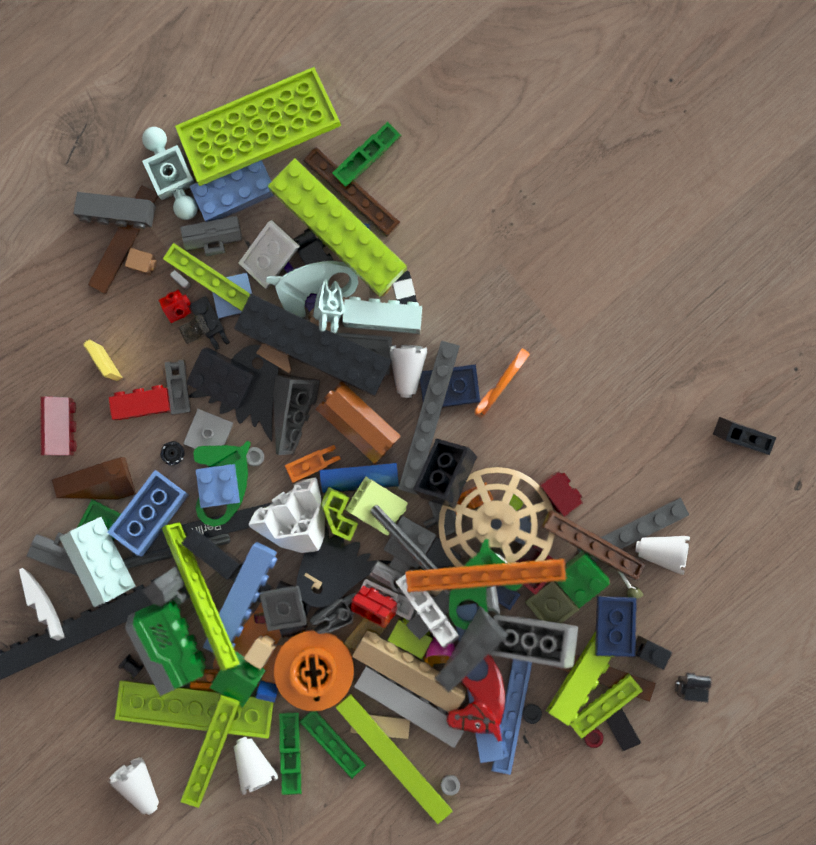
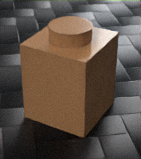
M130 248L125 267L151 275V271L154 272L157 265L156 257L153 254Z

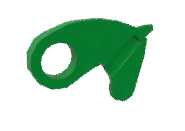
M484 539L480 552L470 559L464 567L507 564L508 562L490 550L489 539ZM509 584L500 586H505L510 590L516 591L522 586V584ZM488 586L451 589L449 614L455 626L466 630L472 621L462 619L457 613V606L464 600L475 601L479 607L481 606L488 613L486 597Z

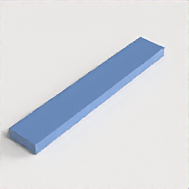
M512 660L504 712L501 720L504 734H501V742L505 741L507 753H504V759L493 761L491 770L494 772L511 775L532 662Z

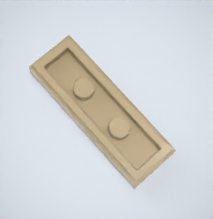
M369 714L388 737L408 739L410 721L408 719ZM351 726V733H357Z

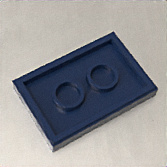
M476 364L454 367L442 407L480 403ZM433 370L422 371L420 385L423 402Z
M597 596L596 656L635 657L637 598Z

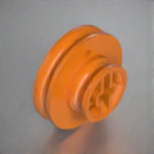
M313 629L290 637L281 647L274 664L275 683L281 695L293 706L306 711H321L336 705L345 697L353 681L354 663L350 650L339 637L331 632L318 634ZM310 658H315L316 670L321 669L317 674L318 686L313 687L312 672L307 673L311 667ZM304 661H306V663H304L301 673V669L299 668ZM325 664H326V665H327L328 677L326 678L325 682L322 684V679H324V677H325V672H326V666H325ZM300 674L302 675V679L304 681H308V685L304 684L301 681ZM318 696H319V697H320V700H319V701H315V700L313 699V697H318Z

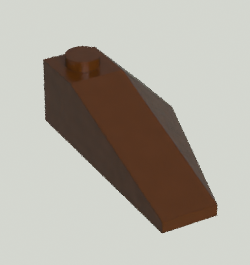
M124 457L109 460L52 479L57 498L119 500L136 494L128 464Z

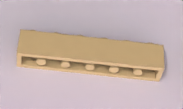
M368 630L352 655L355 659L447 712L458 709L465 698L467 687L462 683H459L448 693L435 679L440 673L439 671Z

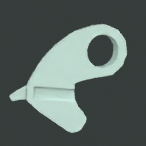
M323 261L302 266L284 276L266 277V282L275 285L284 310L304 319L306 298L310 293L317 294L325 279L328 284L330 277L334 274H348L350 276L349 282L345 287L341 288L342 297L347 298L355 292L358 286V276L344 262Z

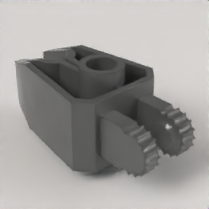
M356 593L349 594L342 599H337L329 606L320 607L309 621L313 625L321 623L313 630L318 634L329 633L351 624L355 613L351 611V607H348V604L352 602Z

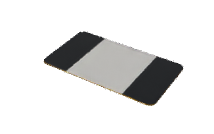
M405 271L393 283L397 301H399V304L407 305V302L417 303L410 272Z

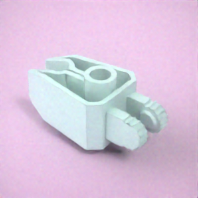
M325 279L317 293L313 317L319 320L320 331H325L327 327L326 322H331V332L336 333L338 330V320L345 312L342 292L336 281L333 282L329 290L327 280Z

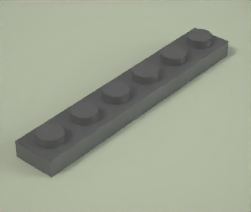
M678 498L600 538L623 549L689 516V513L682 499ZM589 555L595 562L599 561L598 559Z

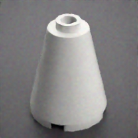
M396 345L389 346L396 391L400 394V397L411 398L412 394H416L427 355V348L402 345L401 349L396 348Z
M690 537L642 538L641 541H637L635 552L639 553L640 558L684 575V570H681V567L686 566L689 546L685 542L690 541Z
M243 737L236 741L237 745L234 746V753L242 795L246 794L247 789L249 792H253L270 784L271 778L274 781L278 779L277 773L252 739Z
M136 758L130 761L132 765L127 767L123 765L111 775L109 783L142 814L147 813L149 815L156 811L159 802L144 760Z

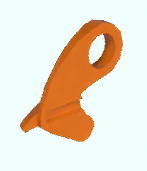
M521 349L500 377L495 388L490 389L477 406L475 414L482 419L528 358L530 353L525 349Z

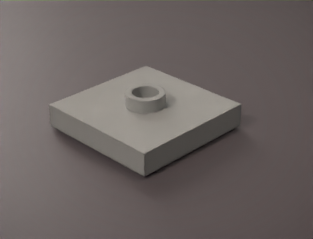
M197 409L183 444L194 449L198 446L225 445L234 423Z

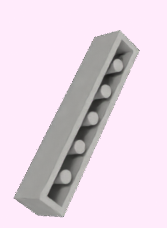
M367 665L354 685L355 688L455 748L464 733V730L453 729L448 726L446 722L447 711L434 706L430 701L416 695L411 690Z

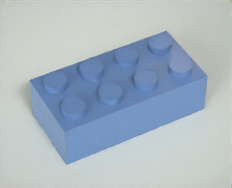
M262 160L202 186H199L198 183L189 186L205 222L226 218L274 196L268 188L271 179Z
M154 470L107 533L136 555L143 557L162 532V527L169 523L189 494Z

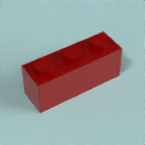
M163 385L152 386V390L144 391V388L132 390L133 393L125 394V391L115 392L114 396L108 397L112 420L118 421L171 412L168 388H163Z

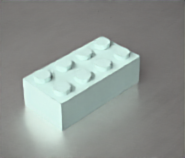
M349 297V300L345 299L344 327L420 334L422 306H419V303L407 302V305L399 304V301L388 300V303H381L380 299L369 298V301H361L360 297Z
M101 517L59 537L94 607L135 587L110 534L107 533L108 530Z

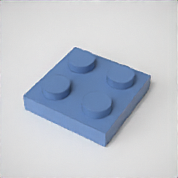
M235 464L196 469L201 508L240 503Z

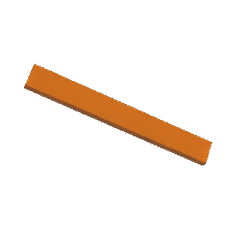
M564 559L406 571L405 573L407 592L566 580Z

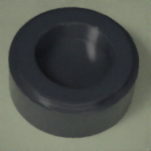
M530 703L523 708L522 716L527 723L535 724L540 721L542 711L538 705Z

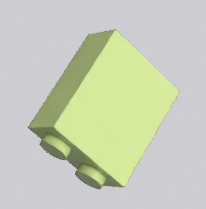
M365 476L345 510L388 536L389 532L370 513V510L375 505H378L396 524L399 517L405 513L408 502Z

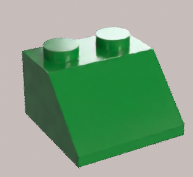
M235 651L240 664L224 671L220 669L210 689L220 695L240 701L239 707L243 708L266 670L263 668L260 670L246 661L244 656Z

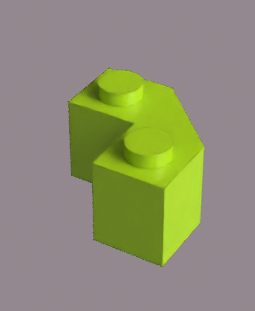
M328 487L320 505L329 529L333 534L351 541L358 522L342 514L349 497Z

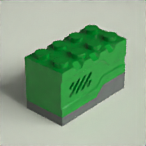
M173 599L163 606L152 604L128 615L125 627L160 696L203 677L204 668H206V657L202 650H197V639L194 634H189L187 630L189 628L188 621L185 617L182 618L180 616L181 608Z

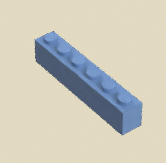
M255 542L252 545L219 613L233 649L236 645L233 643L236 636L240 637L244 629L241 626L244 619L248 620L252 613L250 609L252 603H256L260 597V592L258 591L261 585L264 586L269 578L266 575L269 568L273 569L277 562V558H275L277 552L259 542ZM207 638L203 648L214 653Z

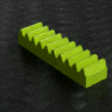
M627 674L624 679H620L611 689H607L606 693H602L593 703H589L588 707L578 712L577 719L574 723H570V725L582 739L643 690L633 677Z

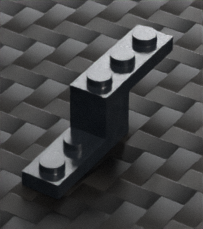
M193 528L181 544L226 580L231 579L235 582L243 563L231 553L224 552L197 529ZM266 582L264 586L261 585L258 592L269 591L273 587Z

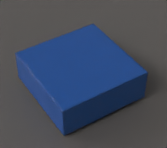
M260 681L256 699L275 703L278 693L276 684Z

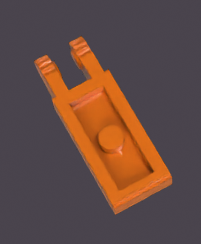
M335 445L321 451L317 450L285 465L292 483L341 460L340 456H334L325 462L322 456L336 449Z

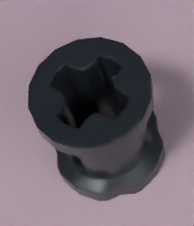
M128 654L118 668H123L134 679L143 669L144 665H139L131 658L132 655Z

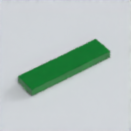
M317 711L308 712L299 721L351 779L366 766L362 759Z

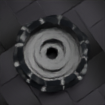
M171 441L162 446L160 456L166 464L176 465L183 460L185 452L180 443Z

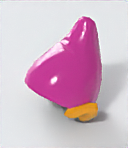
M434 636L427 648L426 656H423V660L431 667L433 664L447 663L455 649L453 642L443 648Z

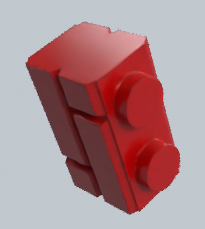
M363 586L352 599L351 611L386 628L390 620L396 615L397 603L392 597H385L379 594L375 588Z

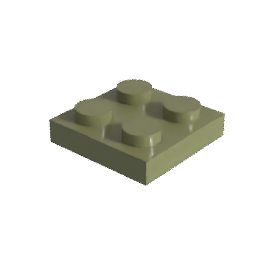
M550 581L536 595L533 594L525 601L540 620L556 623L564 622L580 609L556 581Z

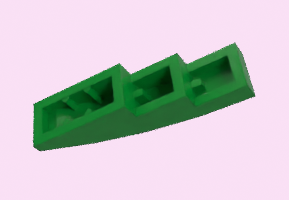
M387 121L375 134H372L361 146H358L332 174L347 187L401 137V134Z
M279 713L282 795H301L299 713Z

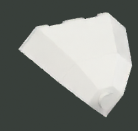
M316 477L299 480L293 484L294 488L285 494L283 491L271 500L273 502L266 508L260 507L254 512L249 522L250 528L276 545L300 553L319 551L324 539L325 515L320 505L322 499Z

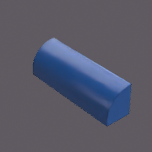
M397 463L320 470L322 492L326 493L328 487L339 492L355 491L359 488L365 476L384 488L399 486Z

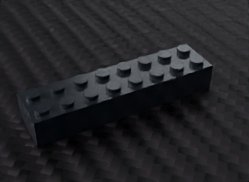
M250 294L234 327L235 331L374 397L392 361L327 329L320 331L318 325L253 294Z

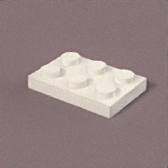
M271 220L265 225L239 261V264L266 289L271 285L266 282V277L278 276L300 246Z

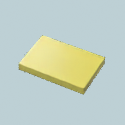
M91 340L84 343L86 350L104 377L114 381L123 378L103 346Z

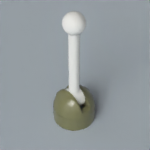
M619 572L628 587L627 597L637 599L644 595L642 591L636 586H631L626 576Z

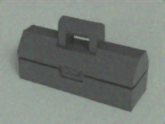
M237 216L180 227L185 250L191 251L204 248L206 257L225 253L224 244L242 241L240 222ZM219 243L218 247L209 248L210 244Z
M58 532L55 540L36 534L26 557L78 576L65 548L59 545L61 541L59 537L65 534Z
M177 565L153 581L143 591L151 602L158 606H163L171 599L180 605L190 598Z

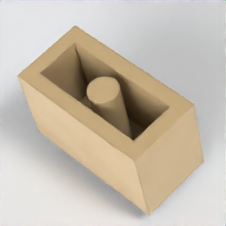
M267 635L258 637L244 659L261 670L277 647L274 644L275 640Z

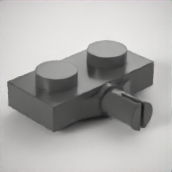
M428 502L432 509L433 517L423 522L426 525V529L439 524L441 504ZM447 509L445 513V536L456 532V514L450 509Z

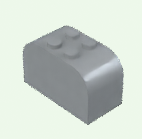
M494 615V621L508 636L489 655L563 668L573 667L578 633L577 626L518 616Z

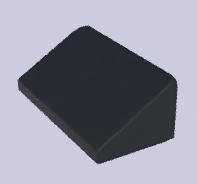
M622 708L606 719L623 751L641 744Z

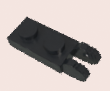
M207 296L189 305L215 350L220 349L218 342L214 338V335L220 333L226 345L230 343L224 332L225 329Z

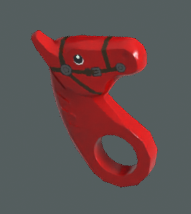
M488 655L484 658L488 665V673L483 679L472 680L466 676L462 680L463 684L472 694L474 701L461 710L449 711L446 722L453 729L478 734H493L496 740L500 742L502 737L499 726L504 712L505 689L502 674L492 656Z

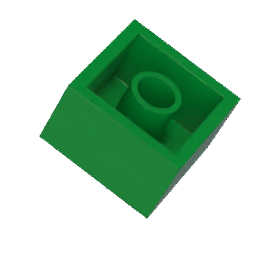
M583 551L565 564L566 580L556 581L578 608H581L609 586V577L589 554Z

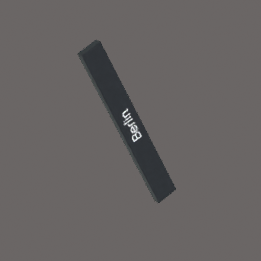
M273 502L239 510L226 524L220 526L206 525L201 520L181 526L186 537L195 528L207 538L250 528L249 522L254 512L260 507H268ZM223 514V515H219V516H215V517H211V518H212V519H219V518H221L222 516H224V514ZM163 531L146 553L170 548Z

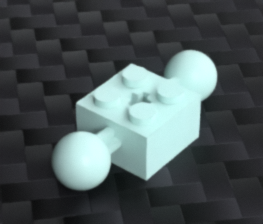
M150 127L144 131L142 142L145 148L153 151L155 155L142 162L160 199L164 200L174 195L173 211L175 215L182 220H189L196 215L198 206L197 202L192 197L187 196L184 190L195 184V180L178 145L165 150L166 134L158 127ZM169 170L173 172L170 176H168Z

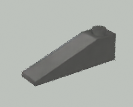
M276 375L273 400L277 455H294L302 436L301 429L304 422H308L310 417L308 415L312 404L315 405L320 380L294 375Z

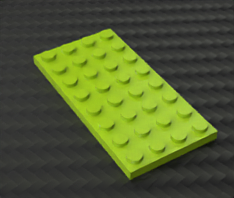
M312 67L178 124L175 127L199 186H202L341 126V123L315 67Z

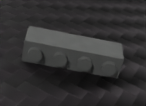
M77 192L73 214L79 218V221L85 223L97 221V223L102 225L115 223V225L120 227L133 225L134 228L145 229V227L152 228L156 205L150 200Z

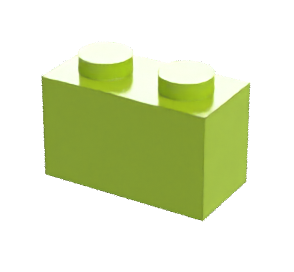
M405 618L403 620L398 619L387 641L422 659L433 639L430 635L431 632L428 631L419 640L406 626L410 620Z

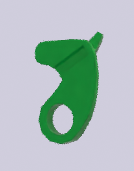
M246 441L241 447L229 445L198 446L194 450V460L199 464L209 467L235 464L240 503L226 504V512L219 519H212L206 515L204 508L200 506V499L198 497L195 508L198 518L204 524L214 527L226 524L240 508L247 488L248 465L246 455L251 442Z

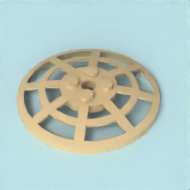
M499 467L475 471L469 475L467 482L474 479L477 489L471 492L461 505L456 504L455 509L442 505L438 524L439 536L447 557L455 567L464 566L455 558L450 548L461 544L466 553L473 558L477 553L468 546L466 541L477 537L481 543H483L484 539H489V548H502L506 557L504 559L508 563H516V560L527 553L532 544L543 548L542 553L535 561H544L552 547L555 536L549 532L547 541L536 537L538 526L536 513L547 509V512L553 510L551 502L543 489L534 480L519 471ZM505 473L513 475L509 486L505 484L484 485L481 475ZM520 479L529 483L539 493L544 502L532 505L530 500L521 491L516 489ZM504 490L506 492L502 501H491L487 491ZM480 494L484 504L477 511L466 508L468 503ZM513 494L519 497L527 508L516 512L509 505ZM450 509L457 512L455 523L457 536L447 541L444 520L446 510ZM463 515L473 519V529L462 533L461 527ZM529 515L531 516L532 523L530 534L520 530L519 520ZM494 519H499L502 522V526L498 530L491 528V522ZM516 537L527 541L519 552L514 555L512 554L509 544Z

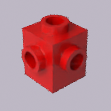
M179 289L159 299L161 308L170 323L183 319L191 313L189 308L191 302L186 294L182 295Z

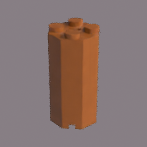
M341 381L335 387V392L331 390L324 398L326 402H321L315 410L376 464L399 440L401 435Z

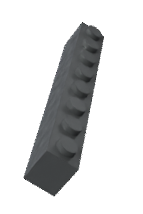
M445 341L440 343L399 484V490L417 495L413 489L428 458L459 351V345Z

